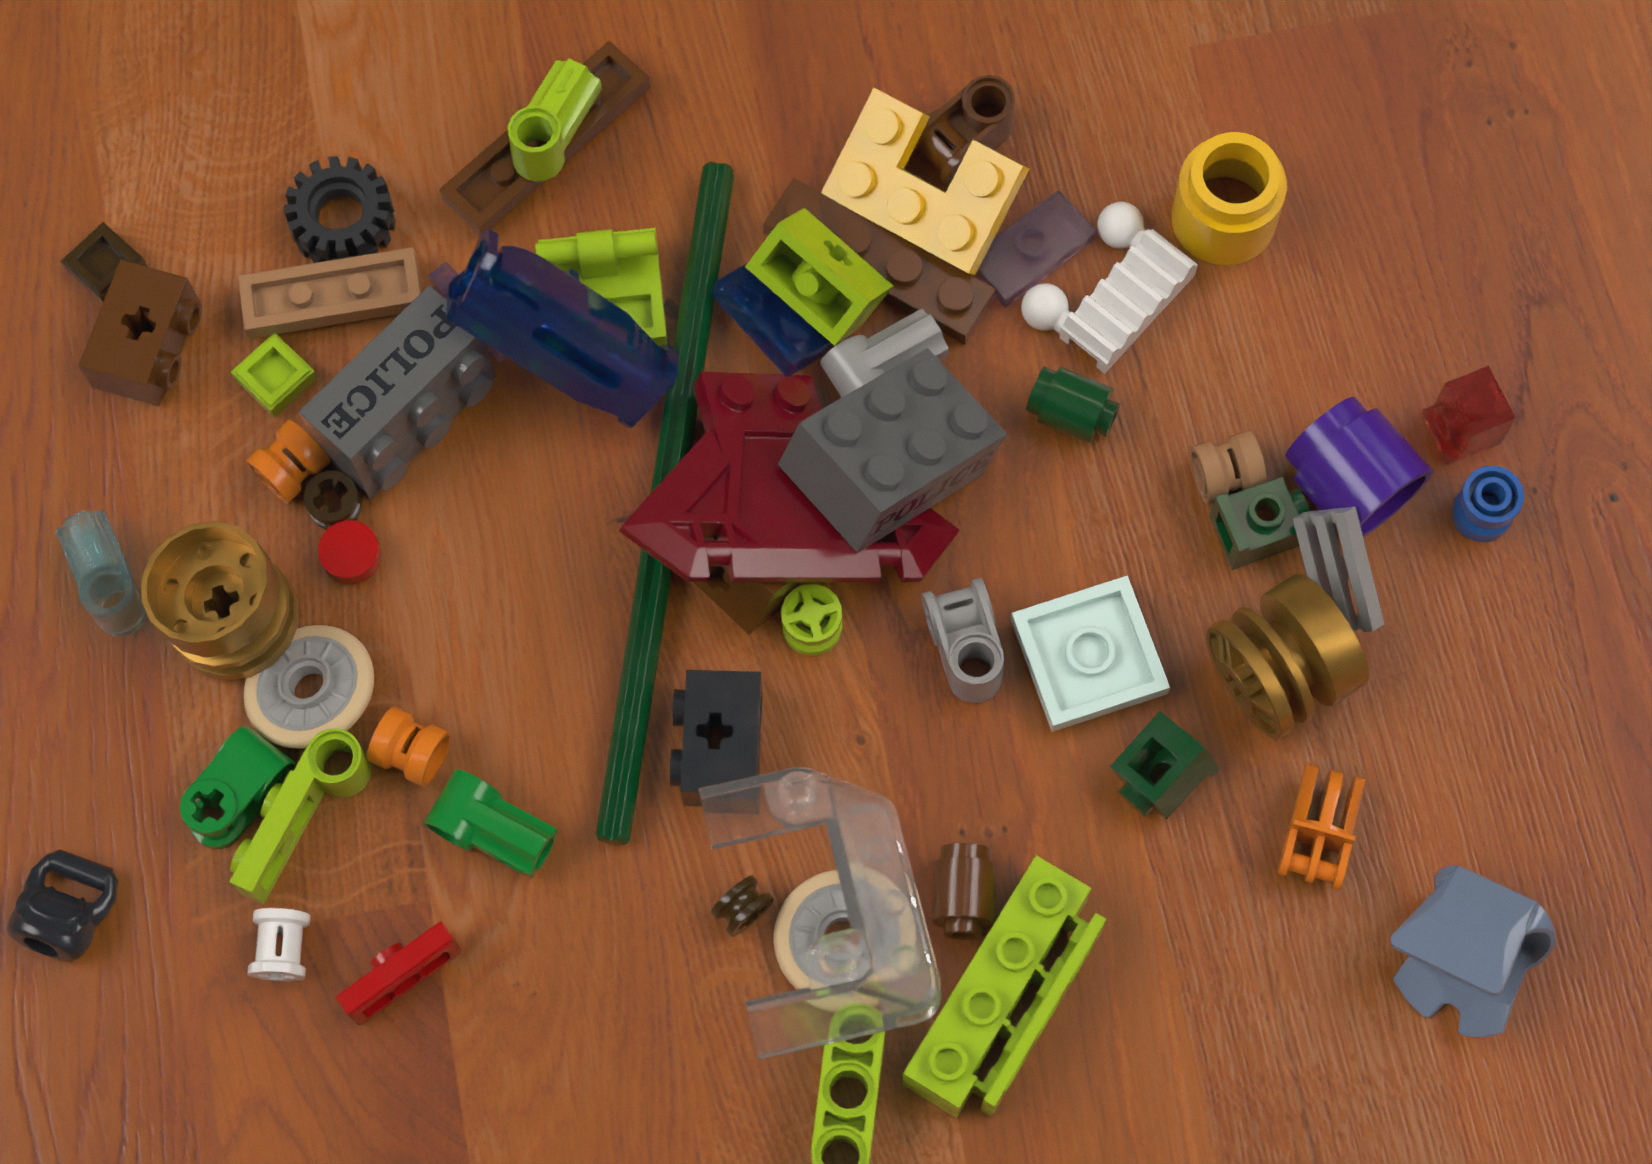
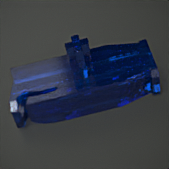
M490 228L483 231L465 270L455 276L448 284L446 319L572 399L616 415L620 424L627 428H633L674 385L678 376V350L668 344L659 347L626 311L579 281V273L569 268L567 272H564L541 256L515 246H502L498 251L499 234Z

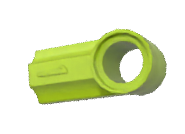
M569 58L566 61L556 60L529 105L517 111L511 117L508 125V135L513 166L518 174L525 179L546 181L556 176L562 169L565 161L564 150L602 88L600 79L595 77L588 70L587 66ZM535 140L547 142L541 147L526 146L527 143Z

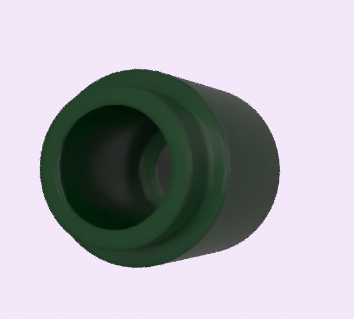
M1044 366L1033 386L1026 411L1037 415L1038 423L1091 444L1096 434L1108 436L1119 411L1120 403L1111 400L1114 388L1063 367H1059L1057 371H1054Z

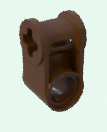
M993 75L979 76L972 80L940 109L928 115L930 118L913 153L921 152L941 172L939 179L946 187H949L972 140L995 150L1012 134L1015 120V97L1009 83ZM987 105L995 106L1002 111L997 116L989 118L975 113L978 108Z

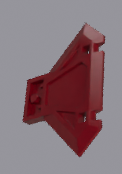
M700 372L693 388L705 434L619 529V532L687 582H707L710 578L709 566H724L731 582H879L881 579L880 567H894L901 582H921L960 531L956 526L929 508L884 536L885 542H875L857 553L778 465L799 422L821 410L812 376L730 372ZM704 537H716L717 541H704Z

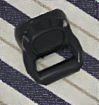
M61 849L46 854L31 868L24 884L23 892L16 901V907L10 915L7 924L9 936L26 948L57 960L69 962L79 959L90 947L95 927L107 917L117 900L118 879L113 868ZM50 872L103 891V893L96 901L86 902L83 897L78 899L57 891L53 886L46 887L45 878Z

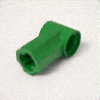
M455 769L423 824L448 842L467 851H471L474 847L494 858L499 863H503L532 879L538 870L543 867L552 851L558 836L557 828L503 800V795L478 777L461 769Z

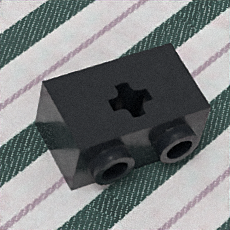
M686 670L685 689H674L673 726H683L682 749H671L670 787H680L684 806L758 808L763 701L761 672ZM712 729H723L725 738L721 740L720 749H709L707 740L712 736Z

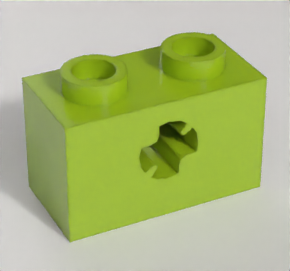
M805 208L778 222L745 266L834 346L860 329L893 287L889 281Z

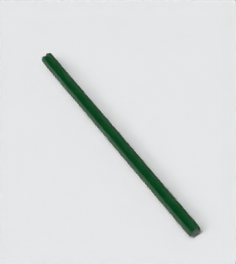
M707 162L702 167L650 494L692 449L698 403L693 385L700 372H704L734 181L733 168L726 163ZM642 548L596 826L598 840L614 845H625L630 841L672 576L671 569Z

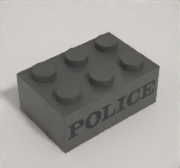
M429 285L299 411V414L310 436L329 456L330 464L336 470L348 475L354 481L356 488L371 500L381 489L387 491L394 487L407 472L408 462L424 447L430 449L437 445L449 431L450 421L466 405L473 407L485 398L492 388L493 379L496 377L482 331Z
M926 348L799 422L778 465L850 546L859 553L982 476L1007 436V433L939 359Z

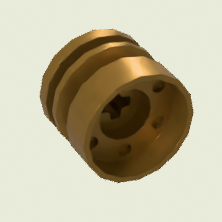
M212 521L191 524L167 537L150 556L141 578V602L151 623L172 643L173 647L189 664L203 675L225 681L250 678L273 666L290 647L299 624L298 600L289 581L281 574L278 567L271 562L260 544L239 526Z
M1295 574L1262 594L1259 601L1262 617L1251 608L1241 607L1234 611L1231 622L1219 620L1208 627L1205 634L1211 658L1233 700L1256 728L1267 737L1276 740L1290 733L1294 722L1304 724L1312 719L1315 713L1313 697L1324 705L1333 706L1364 687L1370 679L1365 655L1347 619L1329 595L1305 574Z

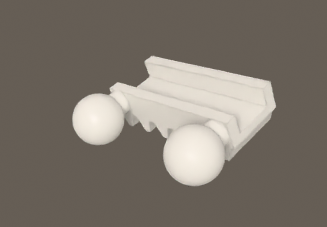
M1115 202L1105 207L1099 215L1097 230L1100 238L1108 246L1117 249L1130 247L1124 260L1121 263L1117 262L1113 266L1109 276L1105 280L1102 278L1098 282L1091 296L1086 295L1075 313L1068 311L1069 305L1065 293L1057 286L1047 283L1038 284L1030 288L1024 295L1021 304L1022 315L1031 327L1042 331L1054 329L1060 334L1059 338L1066 344H1069L1071 341L1075 342L1097 360L1096 368L1104 374L1195 276L1198 266L1197 263L1153 229L1145 230L1141 212L1134 205L1127 202Z

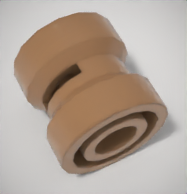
M1251 431L1231 435L1228 442L1216 446L1211 442H1205L1190 447L1189 456L1194 481L1205 504L1214 503L1215 497L1239 489L1243 491L1267 482L1263 455L1256 437Z

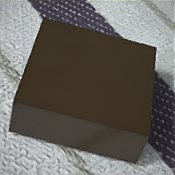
M104 222L60 261L65 270L102 304L120 259L148 267L144 258Z

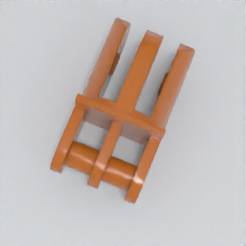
M1305 763L1290 826L1285 833V842L1277 874L1286 876L1287 871L1305 875V882L1313 883L1314 878L1332 882L1331 889L1340 891L1352 844L1356 836H1353L1366 779L1354 776L1347 794L1340 827H1336L1332 823L1342 786L1343 772L1330 769L1321 793L1315 821L1306 820L1319 766ZM1295 841L1312 845L1309 857L1293 852ZM1322 848L1339 853L1336 864L1320 860Z

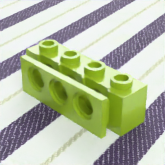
M1035 856L904 1071L902 1085L955 1118H958L971 1094L975 1093L984 1099L981 1111L990 1117L993 1116L1102 933L1106 918L1095 913L1090 923L1078 917L1087 903L1091 887L1039 856ZM1063 929L1067 932L1072 931L1073 934L1069 939V943L1060 958L1058 957L1050 972L1048 973L1043 970L1044 966L1042 964ZM1031 982L1036 986L1037 984L1041 985L1036 993V998L1029 1010L1024 1013L1017 1027L1012 1026L1009 1019ZM999 1036L1003 1039L1007 1038L1008 1042L1003 1048L1004 1051L996 1065L991 1068L984 1082H980L975 1075Z

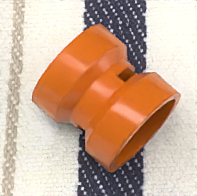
M290 419L275 432V441L268 448H258L245 461L255 476L286 504L301 491V482L308 475H317L331 462L321 446L304 429Z
M393 706L385 713L374 731L367 751V760L384 770L395 767L404 772L405 778L408 781L425 788L433 781L444 763L451 744L452 734L450 731L435 724L425 727L415 722L412 713Z

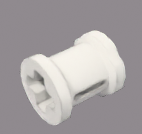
M283 908L255 910L252 921L258 925L255 962L248 965L247 975L269 981L288 982L304 980L306 968L300 965L303 928L310 925V914ZM281 933L283 934L282 954L277 957L275 955L277 935Z

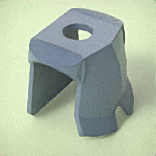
M1446 866L1434 875V892L1391 936L1392 947L1409 956L1393 980L1407 1001L1424 1017L1431 1018L1444 1004L1455 1006L1460 1012L1458 1028L1460 1035L1488 1037L1504 1033L1511 1008L1525 973L1540 964L1551 953L1556 942L1555 930L1547 913L1538 902L1461 866Z

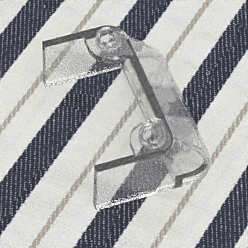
M793 767L699 788L712 849L826 824L851 929L827 934L819 938L810 947L806 956V970L810 987L745 1001L758 1060L921 1023L929 1019L937 1011L942 998L940 975L898 814L894 804L887 797L807 767Z

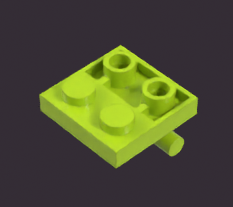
M655 228L613 232V229L576 233V236L538 240V243H535L537 264L541 271L547 350L550 358L668 345Z

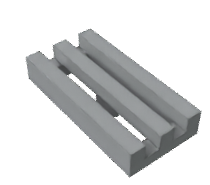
M1356 507L1309 511L1294 517L1293 522L1307 576L1315 581L1335 602L1347 619L1353 632L1358 629H1362L1363 632H1371L1385 625ZM1333 523H1336L1343 556L1340 554ZM1348 579H1350L1358 614H1355L1347 582Z

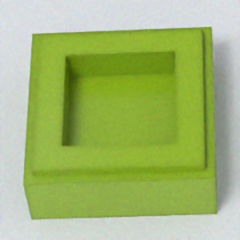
M275 332L231 371L234 379L274 418L318 379L315 371Z

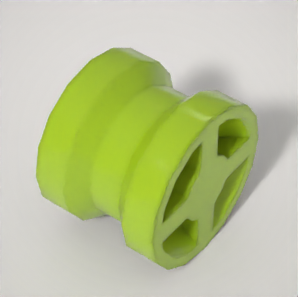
M804 584L793 589L785 597L781 607L783 636L787 644L797 653L806 656H818L832 650L839 642L843 631L842 607L836 594L827 587L818 584ZM801 623H803L805 626L810 627L811 631L809 629L804 628L803 626H800Z

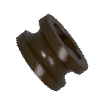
M331 470L318 473L308 482L304 489L303 500L312 520L319 527L327 530L330 526L340 521H357L362 510V499L354 481L348 475L340 471ZM335 489L338 496L341 495L343 490L347 492L341 497L343 508L339 511L332 513L328 506H325L323 511L319 510L325 504V498L323 497L325 492Z
M753 875L744 878L719 899L711 910V914L716 920L721 918L727 920L728 927L726 931L731 937L739 935L755 923L774 901V898L769 893L760 894L757 891L758 880Z

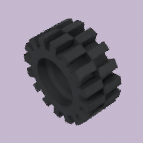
M332 156L328 157L329 168L322 169L317 160L309 164L312 176L308 178L300 171L294 177L297 189L288 186L285 194L288 204L284 205V214L293 240L297 243L299 251L305 258L310 255L313 263H319L326 260L331 261L379 253L377 248L379 244L387 248L391 241L389 230H395L396 220L393 214L395 211L387 184L382 176H377L374 167L367 163L361 169L359 159L349 156L346 167H342L339 157ZM349 197L361 204L363 211L360 219L347 228L338 230L327 229L318 220L321 208L334 198Z

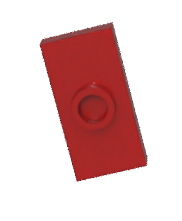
M439 921L405 947L401 942H398L384 949L370 962L372 970L336 995L335 998L346 1014L357 1025H363L460 955L461 948L444 924Z

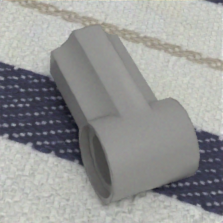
M922 308L868 339L865 335H857L842 341L825 354L820 365L840 396L844 397L926 348L939 361L948 357L949 348L945 343L941 329L931 314H927Z

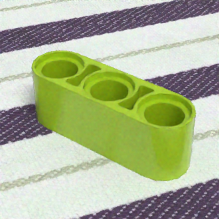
M861 995L848 996L838 1001L831 1009L827 1021L811 1148L812 1164H823L822 1156L824 1151L835 1142L851 1144L856 1148L860 1156L858 1164H870L885 1042V1016L879 1005L872 999ZM858 1014L867 1017L875 1027L874 1034L868 1041L862 1044H852L846 1042L840 1036L838 1029L840 1023L845 1018ZM843 1078L857 1079L864 1084L867 1090L866 1099L860 1106L853 1109L839 1107L830 1096L834 1084Z

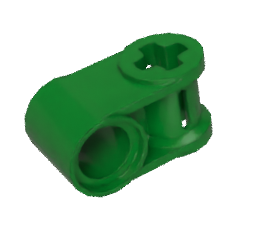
M245 725L238 728L225 740L211 763L184 792L179 809L182 820L190 828L193 836L200 844L212 849H222L231 846L240 839L245 830L261 813L263 802L270 789L276 783L283 785L290 770L294 771L296 762L250 727ZM209 807L217 812L221 809L224 811L223 817L218 821L212 817L204 819L202 815Z

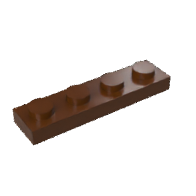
M610 40L583 63L595 77L600 79L602 88L564 150V164L651 88L649 76ZM507 129L442 186L439 191L442 200L475 232L483 237L545 181L528 180L518 174L513 166ZM535 140L527 143L526 146L541 147L547 142Z
M793 178L763 223L764 234L769 236L778 222L803 208L807 209L893 285L883 300L910 315L923 308L927 314H931L941 332L964 345L995 299L996 289L848 209Z

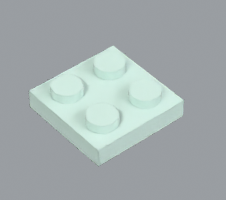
M1128 575L1011 614V623L1051 732L1169 693L1170 685Z

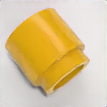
M1228 132L1202 142L1190 152L1181 168L1171 213L1172 225L1177 239L1190 254L1207 263L1229 266L1241 264L1255 258L1269 245L1275 233L1287 193L1286 174L1273 150L1255 136L1240 132ZM1219 177L1237 179L1251 186L1259 196L1245 203L1225 202L1214 196L1204 181Z

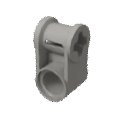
M981 577L972 579L970 587L936 596L931 591L922 593L921 599L928 629L934 645L938 648L948 685L953 694L962 701L972 704L983 703L993 698L999 691L1002 683L1004 654L996 631L990 598ZM978 658L987 662L991 667V671L982 677H971L962 672L959 666L968 659Z

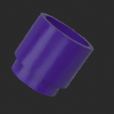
M1354 396L1341 401L1314 421L1292 443L1285 454V458L1298 471L1294 477V482L1319 510L1356 507L1363 537L1374 531L1407 504L1424 487L1433 474V470L1379 409L1375 408L1367 411ZM1333 523L1334 528L1337 530L1336 523Z

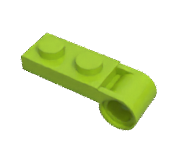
M332 728L315 735L307 745L294 771L290 770L283 785L276 783L268 792L261 808V817L264 819L252 840L246 838L240 844L230 865V871L234 874L229 882L243 896L262 905L265 904L325 793L337 798H347L358 794L367 785L371 776V763L368 762L365 751L351 733L343 729ZM342 751L353 754L351 766L344 773L334 776L324 773L325 763L333 754Z

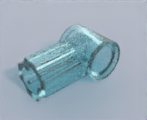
M84 510L66 518L64 524L55 532L78 585L80 602L102 631L113 636L132 634L143 625L147 619V613L141 602V590L136 584L108 515L104 510L94 512ZM125 592L123 599L116 606L107 609L103 608L104 602L112 594Z

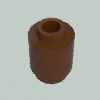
M952 843L943 845L940 848V859L936 860L933 866L932 924L944 928V936L957 940L979 939L982 937V930L993 927L995 923L997 865L990 861L991 849L987 846L974 843Z

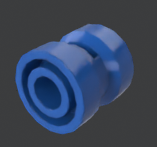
M1497 465L1483 466L1474 470L1465 480L1452 506V520L1457 530L1466 538L1477 542H1491L1500 538L1511 526L1513 519L1520 512L1524 501V490L1518 477L1510 470ZM1483 493H1491V494H1494V496L1482 495V494H1483Z

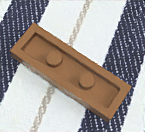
M414 247L238 276L244 330L249 339L270 336L274 332L282 334L397 315L422 293L418 260Z

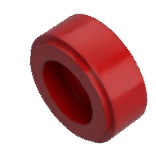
M345 520L335 523L320 538L318 544L319 560L326 573L337 582L343 584L363 582L376 572L381 562V547L374 532L367 525L359 521Z

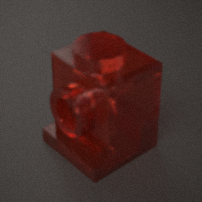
M1489 365L1446 382L1435 404L1423 409L1421 412L1447 465L1501 444L1516 419Z

